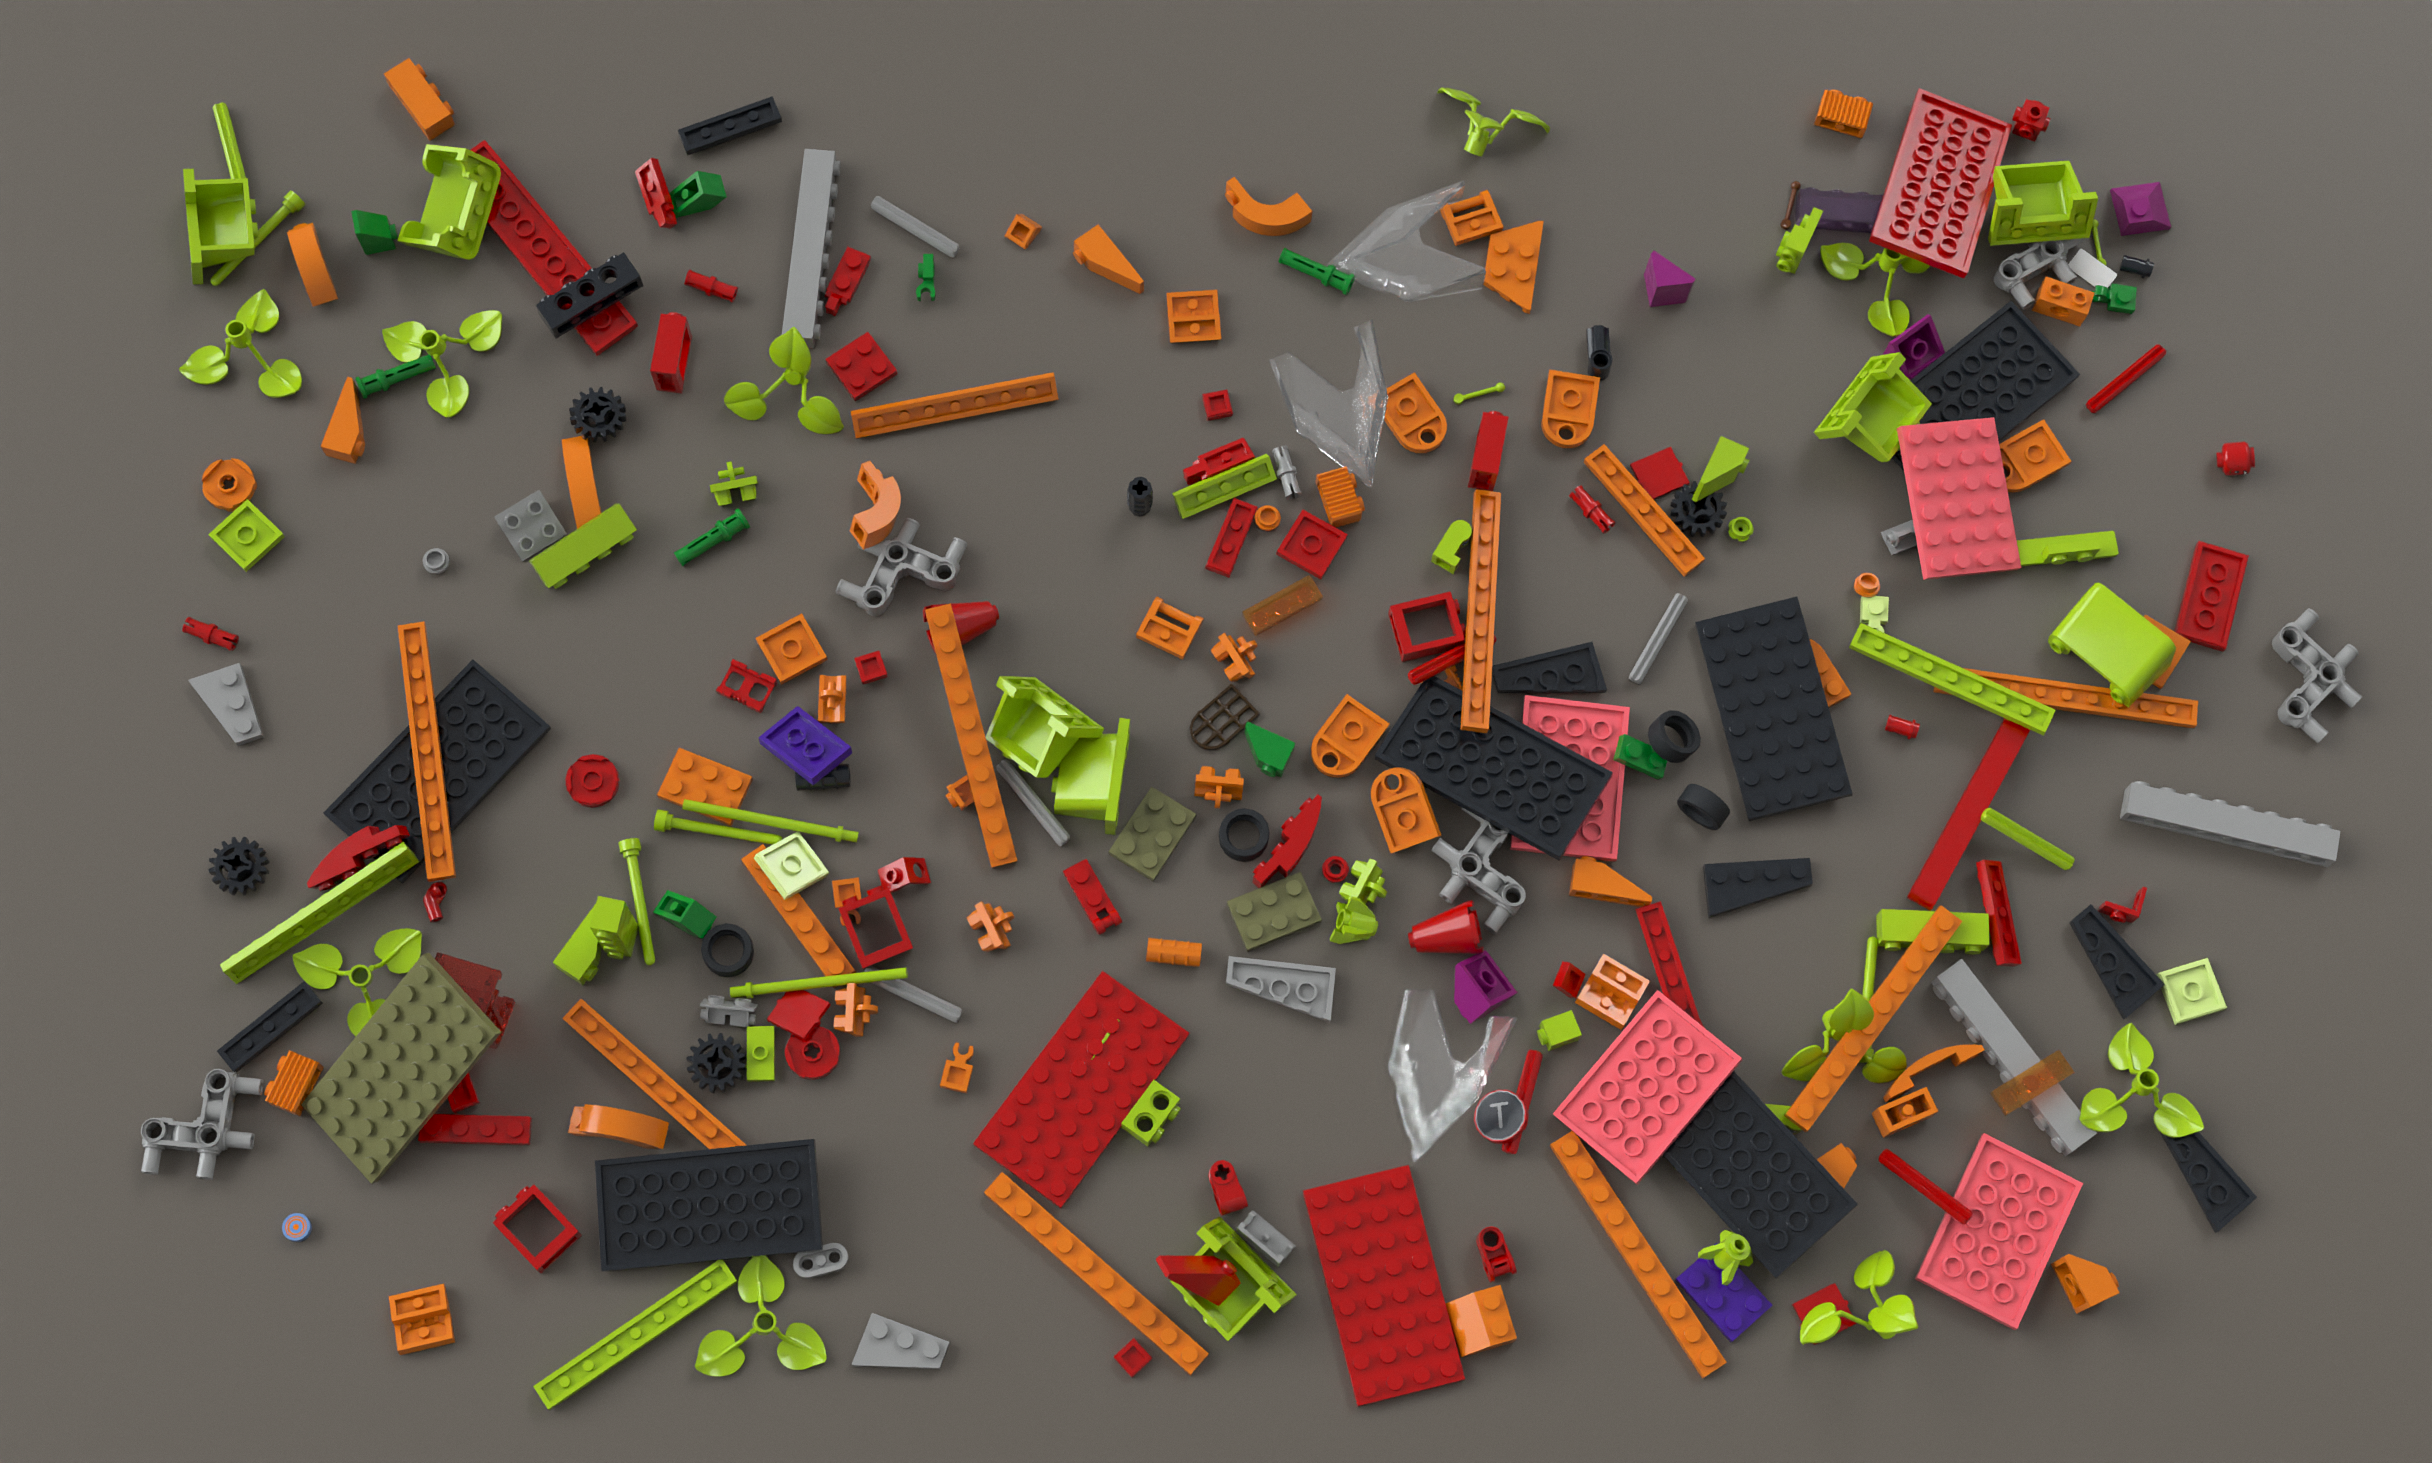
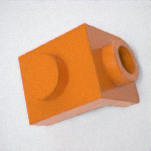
M967 775L946 787L949 793L945 796L953 808L958 806L962 811L974 803Z

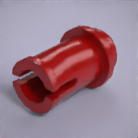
M1889 714L1885 731L1907 736L1908 740L1910 738L1916 739L1920 724L1915 723L1916 720L1914 719L1913 721H1908Z

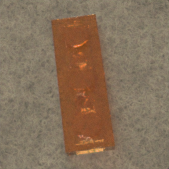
M1308 575L1242 611V616L1254 636H1257L1323 599V595L1311 576Z
M2057 1050L1996 1088L1990 1094L2006 1116L2072 1075L2074 1070L2061 1051Z

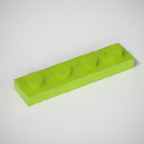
M1264 454L1172 493L1180 517L1184 519L1272 482L1277 477L1269 455Z

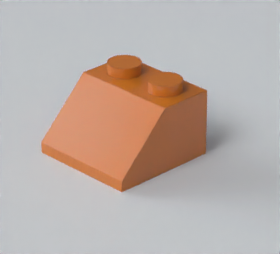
M2071 1254L2051 1263L2076 1314L2120 1293L2118 1290L2119 1283L2112 1272L2109 1273L2108 1269L2104 1266Z
M1501 1285L1480 1290L1445 1303L1461 1358L1513 1343L1517 1339Z

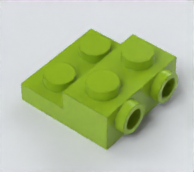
M1814 207L1810 216L1804 215L1800 226L1795 224L1791 233L1785 232L1776 256L1780 257L1776 265L1779 270L1795 274L1823 213L1822 210Z

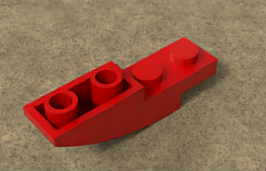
M1319 794L1313 800L1309 797L1300 806L1299 810L1301 812L1295 818L1291 816L1284 822L1281 827L1283 829L1281 839L1285 844L1280 842L1271 852L1273 857L1267 863L1262 861L1254 869L1253 884L1258 888L1264 887L1278 871L1286 878L1298 865L1308 849L1316 830L1322 797Z
M394 825L380 832L379 827L367 826L355 832L337 845L320 862L307 882L308 888L325 891L335 886L334 882L342 878L345 881L365 868L364 860L377 856L379 854L378 850L385 847L387 849L396 847L402 843V839L409 837L407 827Z

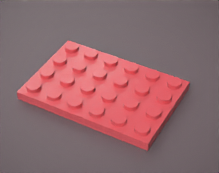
M1995 418L1898 427L1897 434L1923 580L2020 569L2021 562Z
M1525 695L1522 724L1613 772L1612 778L1563 856L1578 858L1587 856L1593 857L1596 860L1616 862L1625 765L1613 759L1619 736L1623 734L1628 735L1630 707ZM1511 835L1510 850L1544 853Z
M1657 990L1555 1110L1553 1115L1638 1185L1741 1063L1742 1058Z
M1983 1133L1953 1195V1198L1972 1211V1218L1963 1225L1947 1212L1945 1213L1915 1279L2016 1330L2083 1183Z

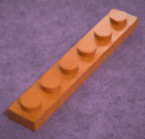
M1605 444L1584 459V464L1684 577L1704 562V556Z
M762 844L741 859L742 863L825 976L856 973L801 895L797 893L784 900L755 861V855L766 849V847Z

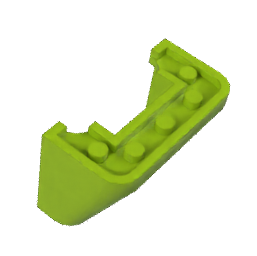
M426 144L422 163L424 169L434 175V179L421 222L411 220L405 222L397 241L407 246L460 259H473L479 251L500 181V168L494 161L466 148Z
M2095 583L2083 595L2048 638L2050 647L2056 653L2069 654L2071 651L2111 682V697L2128 708L2170 667L2176 651L2175 644L2167 635L2101 583Z

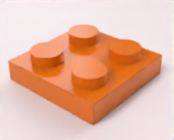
M802 613L755 638L781 685L828 660Z

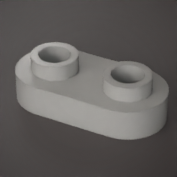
M829 1243L823 1245V1250L798 1253L793 1260V1267L801 1278L811 1279L844 1269L848 1263L849 1256L843 1245ZM834 1253L840 1255V1259L836 1263L830 1261V1256ZM807 1260L813 1262V1266L809 1270L803 1268V1263Z

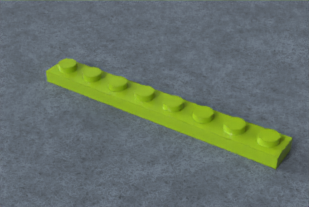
M1860 623L1849 646L1850 649L2043 736L2056 711L2051 707L1863 623Z
M404 842L393 847L389 852L374 862L369 863L365 868L347 878L344 882L323 894L320 898L302 908L283 923L278 924L274 929L254 940L250 945L221 963L220 966L223 972L233 982L238 984L417 864L419 861L416 855Z
M724 1260L716 1261L534 1385V1389L547 1409H553L738 1281Z

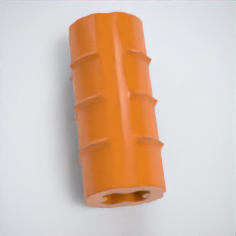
M1148 938L1146 961L1159 964L1166 963L1200 967L1202 943L1176 941V939Z

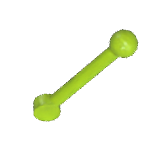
M2094 219L2092 232L2097 260L2106 266V260L2102 258L2097 231L2099 222Z
M1499 382L1494 387L1466 395L1458 393L1455 394L1453 400L1455 404L1460 405L1464 400L1495 391L1503 392L1505 385Z

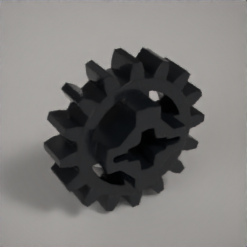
M591 387L587 395L581 391L579 393L581 399H573L574 407L569 408L570 416H572L570 417L571 425H575V433L582 432L584 440L592 436L595 443L598 437H602V440L606 442L607 435L609 434L615 438V430H623L622 422L627 420L624 413L626 412L625 404H621V397L619 395L614 397L613 390L611 389L604 393L603 387H600L598 392H594Z
M1693 481L1691 488L1684 484L1681 489L1682 492L1676 491L1675 499H1672L1670 504L1674 508L1671 510L1670 516L1677 517L1674 524H1681L1683 526L1681 529L1682 533L1688 529L1690 530L1691 537H1694L1696 532H1699L1700 536L1704 537L1707 530L1710 534H1714L1715 526L1718 528L1722 526L1723 521L1721 519H1725L1727 512L1724 511L1727 502H1720L1723 493H1712L1697 502L1693 501L1692 498L1698 486L1697 482ZM1704 504L1702 509L1699 510V512L1697 511L1696 514L1693 515L1695 509ZM1682 509L1686 511L1687 517L1684 515Z
M232 837V844L229 845L222 841L223 849L215 848L213 850L217 857L209 858V862L214 867H211L208 871L211 875H216L212 878V881L216 885L220 884L219 888L223 892L229 888V893L235 896L237 890L243 896L246 895L247 888H251L255 892L257 890L255 884L257 882L264 884L265 882L261 878L262 874H269L267 868L264 867V865L270 863L267 857H263L266 851L263 848H258L259 844L255 840L249 844L247 837H243L241 842ZM249 852L254 854L256 863L250 861ZM222 869L229 872L227 876L229 881L224 878Z
M711 1033L708 1034V1041L706 1042L699 1038L700 1046L698 1048L691 1046L690 1048L694 1056H687V1061L693 1064L687 1067L688 1073H695L691 1078L694 1083L700 1081L699 1087L702 1090L708 1085L711 1093L715 1092L716 1087H719L722 1093H724L725 1085L728 1084L734 1088L735 1083L733 1080L735 1078L743 1079L739 1070H746L747 1068L744 1063L740 1062L746 1059L745 1053H738L742 1049L741 1045L738 1043L733 1046L734 1039L731 1036L725 1041L722 1033H719L717 1039H714ZM712 1047L711 1051H709L707 1054H703L707 1049ZM725 1048L733 1053L734 1059L725 1056ZM719 1055L722 1064H718L714 1072L711 1062H716ZM699 1067L708 1070V1078L700 1073ZM731 1072L727 1077L721 1079V1076L725 1073Z

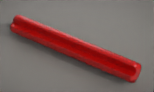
M2160 344L2155 345L2089 399L2086 403V408L2091 413L2098 412L2166 355V350Z
M1494 636L1493 645L1497 641L1496 636ZM1465 643L1410 670L1407 676L1411 684L1417 685L1462 662L1465 659Z
M1529 1050L1527 1052L1516 1092L1524 1101L1528 1110L1543 1054L1536 1050ZM1522 1132L1515 1141L1502 1144V1151L1507 1154H1516Z
M1885 1149L1880 1154L1878 1160L1881 1164L1961 1224L1965 1225L1972 1218L1973 1213L1971 1210L1892 1151Z

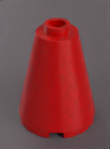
M989 601L951 603L961 645L996 626V620H999L997 607L991 605ZM934 604V605L925 606L924 609H923V620H924V622H928V621H927L926 614H925V610H926V609H930V608H934V607H938V606H942V605H946V604ZM927 630V637L935 652L930 630Z
M1473 900L1466 901L1412 926V932L1408 933L1410 947L1416 948L1418 953H1484V947H1478L1479 940H1482L1477 912L1476 910H1470V907L1474 905Z

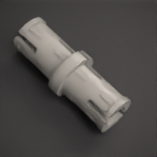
M1281 446L1283 456L1280 454L1279 447L1274 448L1272 454L1278 468L1276 472L1277 477L1281 479L1285 498L1289 500L1293 499L1291 488L1295 498L1301 496L1302 493L1296 479L1297 470L1292 465L1288 446Z

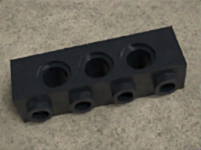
M623 252L620 255L611 256L605 264L597 269L592 268L588 270L577 281L566 283L557 293L543 297L536 305V308L555 339L640 289L643 287L641 276ZM608 278H616L612 283H605ZM586 291H594L591 296H583ZM565 304H572L571 308L567 310L561 309Z

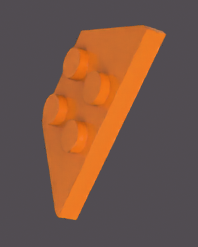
M1537 221L1491 234L1489 239L1483 285L1492 291L1498 292L1508 302L1510 300L1522 307V311L1530 314L1544 221Z

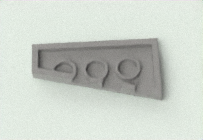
M1229 956L1226 985L1330 1023L1336 968Z

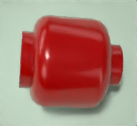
M2245 441L2224 443L2221 452L2216 453L2217 468H2223L2226 476L2247 475L2250 473L2251 468H2255L2254 447H2249V444Z

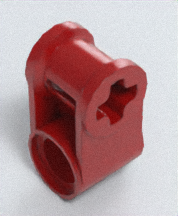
M1225 1160L1215 1162L1209 1170L1208 1178L1221 1216L1248 1207L1245 1193L1239 1184L1232 1164ZM1218 1168L1228 1172L1225 1180L1215 1176Z
M1493 1226L1484 1228L1477 1235L1476 1243L1488 1280L1493 1282L1496 1277L1508 1273L1516 1274L1517 1270L1513 1257L1508 1250L1501 1230ZM1485 1233L1495 1235L1497 1243L1494 1247H1488L1483 1242ZM1505 1264L1504 1266L1494 1268L1495 1266Z

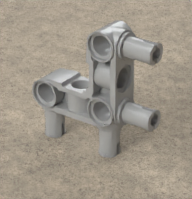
M2086 238L2027 243L2029 249L2020 254L2015 253L2000 264L1994 275L1995 285L2007 293L2011 292L2021 309H2027L2036 300L2024 285L2026 281L2048 269L2053 270L2061 282L2072 284L2077 279V276L2065 261L2067 259L2066 255L2069 249L2084 242ZM2045 249L2052 250L2054 254L2047 253ZM2003 272L2010 273L2012 277L2005 276Z
M906 518L897 537L885 542L881 541L877 545L864 550L878 556V561L866 586L860 587L841 579L837 586L836 594L855 601L856 605L864 609L869 615L880 616L884 614L894 598L893 592L899 579L904 576L910 575L924 581L925 585L943 591L950 590L956 585V577L961 569L959 562L967 547V543L960 538L954 537L945 557L930 553L911 544L920 524L914 519ZM894 552H901L903 554L902 558L897 560L890 558V556ZM941 572H949L951 574L948 579H940L938 577ZM873 597L882 599L878 605L868 603Z
M2308 608L2294 622L2287 623L2272 639V647L2286 663L2290 662L2296 667L2305 679L2300 689L2296 688L2284 700L2278 709L2277 715L2283 724L2297 729L2300 727L2318 743L2328 734V731L2311 716L2312 710L2329 693L2336 694L2350 708L2362 698L2360 694L2345 682L2346 678L2344 676L2345 668L2354 660L2359 652L2353 645L2347 644L2332 658L2306 634L2319 619L2318 614ZM2283 636L2288 637L2292 644L2286 643ZM2322 672H2327L2331 676V680L2326 679ZM2289 706L2295 708L2298 715L2292 714L2289 711Z
M1462 808L1463 811L1478 820L1481 827L1464 850L1458 851L1442 838H1439L1431 851L1450 864L1452 876L1439 896L1452 904L1464 886L1473 889L1496 907L1483 924L1487 931L1495 935L1507 918L1514 916L1522 907L1526 893L1524 888L1510 876L1505 877L1490 866L1489 858L1496 848L1500 849L1508 832L1496 830L1488 821ZM1465 862L1472 863L1475 866V871L1466 872L1462 868V864ZM1506 894H1516L1519 901L1517 903L1509 902L1506 899Z
M222 1069L210 1071L206 1075L202 1088L203 1104L201 1116L197 1120L190 1123L162 1117L150 1118L142 1124V1145L145 1148L141 1172L158 1175L161 1153L165 1149L194 1151L200 1154L196 1177L213 1180L216 1157L222 1151L227 1150L228 1147L253 1149L255 1134L231 1131L230 1126L235 1096L238 1093L262 1095L264 1080L240 1077L236 1072H226ZM225 1077V1086L221 1089H215L216 1081ZM161 1126V1135L152 1139V1130ZM216 1131V1140L207 1144V1135L210 1132Z

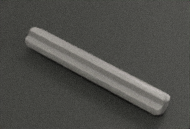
M876 196L872 201V210L950 257H955L960 249L959 244L882 197Z
M1680 593L1675 594L1629 675V679L1636 684L1642 683L1687 604V597Z
M1009 760L1001 761L996 766L1000 775L1059 846L1067 843L1070 840L1068 832Z
M870 965L866 967L864 972L878 971L879 969ZM900 979L870 982L950 1021L958 1022L963 1011L961 1008Z

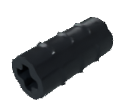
M1136 477L1129 483L1127 504L1133 515L1145 516L1152 507L1153 489L1151 483L1146 478Z
M839 764L814 785L795 772L797 791H811L814 789L825 790L828 788L851 787L850 765Z

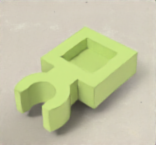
M1862 596L1860 623H1868L1867 626L1884 633V629L1880 624L1886 625L1888 622L1889 597Z

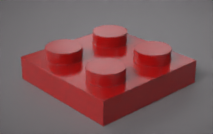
M866 332L826 358L827 365L855 402L898 374L896 368L869 332Z
M1302 510L1278 548L1276 555L1322 580L1347 539L1348 534L1311 513Z

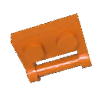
M1488 190L1481 191L1477 196L1453 204L1444 203L1439 206L1455 246L1503 231V224ZM1479 205H1483L1485 207L1483 209L1470 212L1455 218L1453 216V214Z
M1156 596L1136 633V638L1183 660L1204 618L1197 615L1193 617L1164 603V599ZM1158 612H1161L1190 627L1187 631L1156 615Z

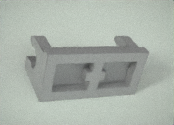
M1253 1210L1236 1230V1233L1277 1267L1283 1263L1296 1247Z

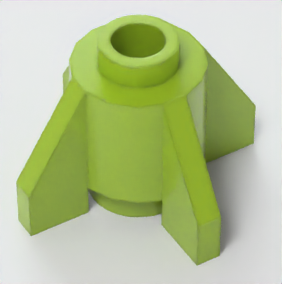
M1351 896L1347 904L1337 902L1338 917L1336 928L1330 937V942L1344 944L1358 940H1368L1376 934L1378 921L1375 920V915L1361 899Z
M1724 1230L1720 1233V1244L1703 1248L1698 1252V1258L1714 1259L1715 1264L1720 1269H1723L1722 1285H1728L1732 1282L1738 1265L1750 1266L1753 1263V1255L1748 1241L1743 1236L1729 1230Z

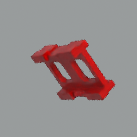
M732 659L731 666L721 685L717 687L716 692L728 699L738 700V703H742L748 708L762 713L769 696L777 685V679L763 672L759 675V673L751 669L748 670L747 665ZM732 673H737L745 678L739 690H733L726 686V682ZM755 684H761L768 688L762 701L749 697Z

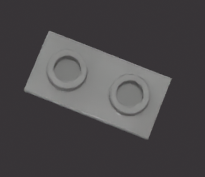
M1913 520L1881 532L1891 555L1917 546Z
M710 995L708 999L704 998L700 1003V1006L706 1007V1009H701L700 1020H705V1023L724 1025L726 1015H731L730 1025L742 1027L755 1025L756 1014H751V1012L757 1009L758 1004L751 1003L750 999L736 998L734 1002L725 1001L723 996Z

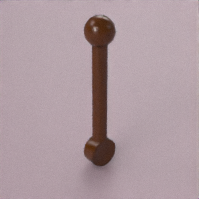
M1794 181L1791 184L1792 192L1785 219L1780 224L1784 230L1789 229L1791 226V212L1796 193L1801 188V184L1798 181Z

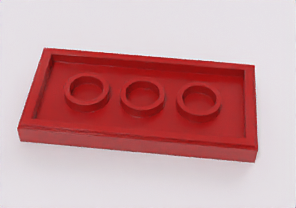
M2202 541L2196 543L2174 632L2192 643L2222 652L2226 650L2249 555Z

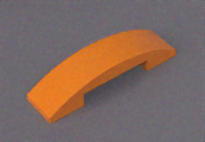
M582 436L562 439L565 469L577 529L602 513L591 461L588 438L584 440Z
M1956 1045L1937 1050L1922 1057L1909 1066L1891 1084L1883 1097L1885 1103L1912 1089L1914 1084L1910 1079L1911 1077L1951 1058L1954 1066L1957 1067L1979 1056L1985 1051L1983 1046Z

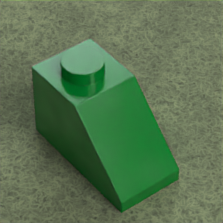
M696 171L669 193L674 208L672 211L675 213L676 218L710 210L727 198L721 175Z
M359 210L351 211L355 234L365 255L396 249L395 239H398L397 228L395 224L390 223L387 215Z
M1247 721L1244 734L1257 767L1261 768L1260 771L1267 776L1275 777L1276 775L1282 777L1295 750L1296 743Z
M669 890L666 891L653 911L655 915L680 930L700 939H703L707 932L711 930L712 924L717 916L696 900Z

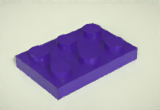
M799 706L795 707L758 737L763 747L812 785L816 784L852 754L851 746Z
M1699 1258L1678 1276L1675 1281L1731 1343L1773 1305L1739 1267L1732 1282L1728 1285H1722L1723 1269H1720L1715 1264L1714 1259Z

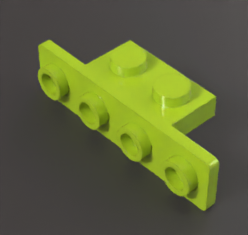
M2114 531L2017 540L2021 566L2049 563L2057 565L2069 561L2086 562L2092 559L2116 557L2119 554Z

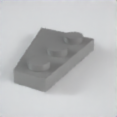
M240 663L188 680L238 746L264 737Z
M872 1313L851 1366L940 1369L950 1342Z

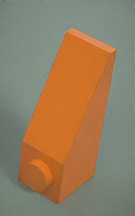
M1099 224L1074 240L1073 255L1079 264L1082 265L1084 263L1090 271L1139 294L1144 291V280Z
M347 377L321 448L326 456L356 464L358 456L361 457L364 453L365 442L358 387L353 378Z
M1587 856L1575 860L1569 896L1637 907L1651 904V895L1604 863L1596 862L1595 858Z

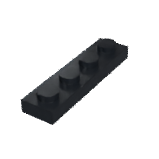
M771 96L678 130V134L688 156L781 123L782 118L774 98Z
M303 981L219 1048L217 1052L231 1070L237 1073L323 1004V1002L309 985Z

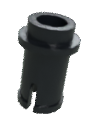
M2124 255L2120 271L2142 275L2141 278L2144 279L2145 276H2151L2154 263L2150 262L2148 258L2145 261Z

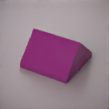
M1653 250L1644 272L1650 307L1685 303L1689 298L1695 278Z
M1929 314L1889 342L1883 353L1885 355L1900 352L1906 360L1899 369L1909 380L1945 353L1933 319Z

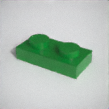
M1626 734L1619 736L1614 761L1657 780L1663 778L1667 761L1662 759L1653 750L1651 745Z

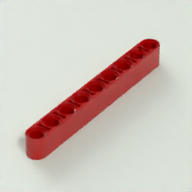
M2004 718L1907 895L1909 900L1929 911L1932 910L1976 831L1983 811L1989 807L2030 729Z

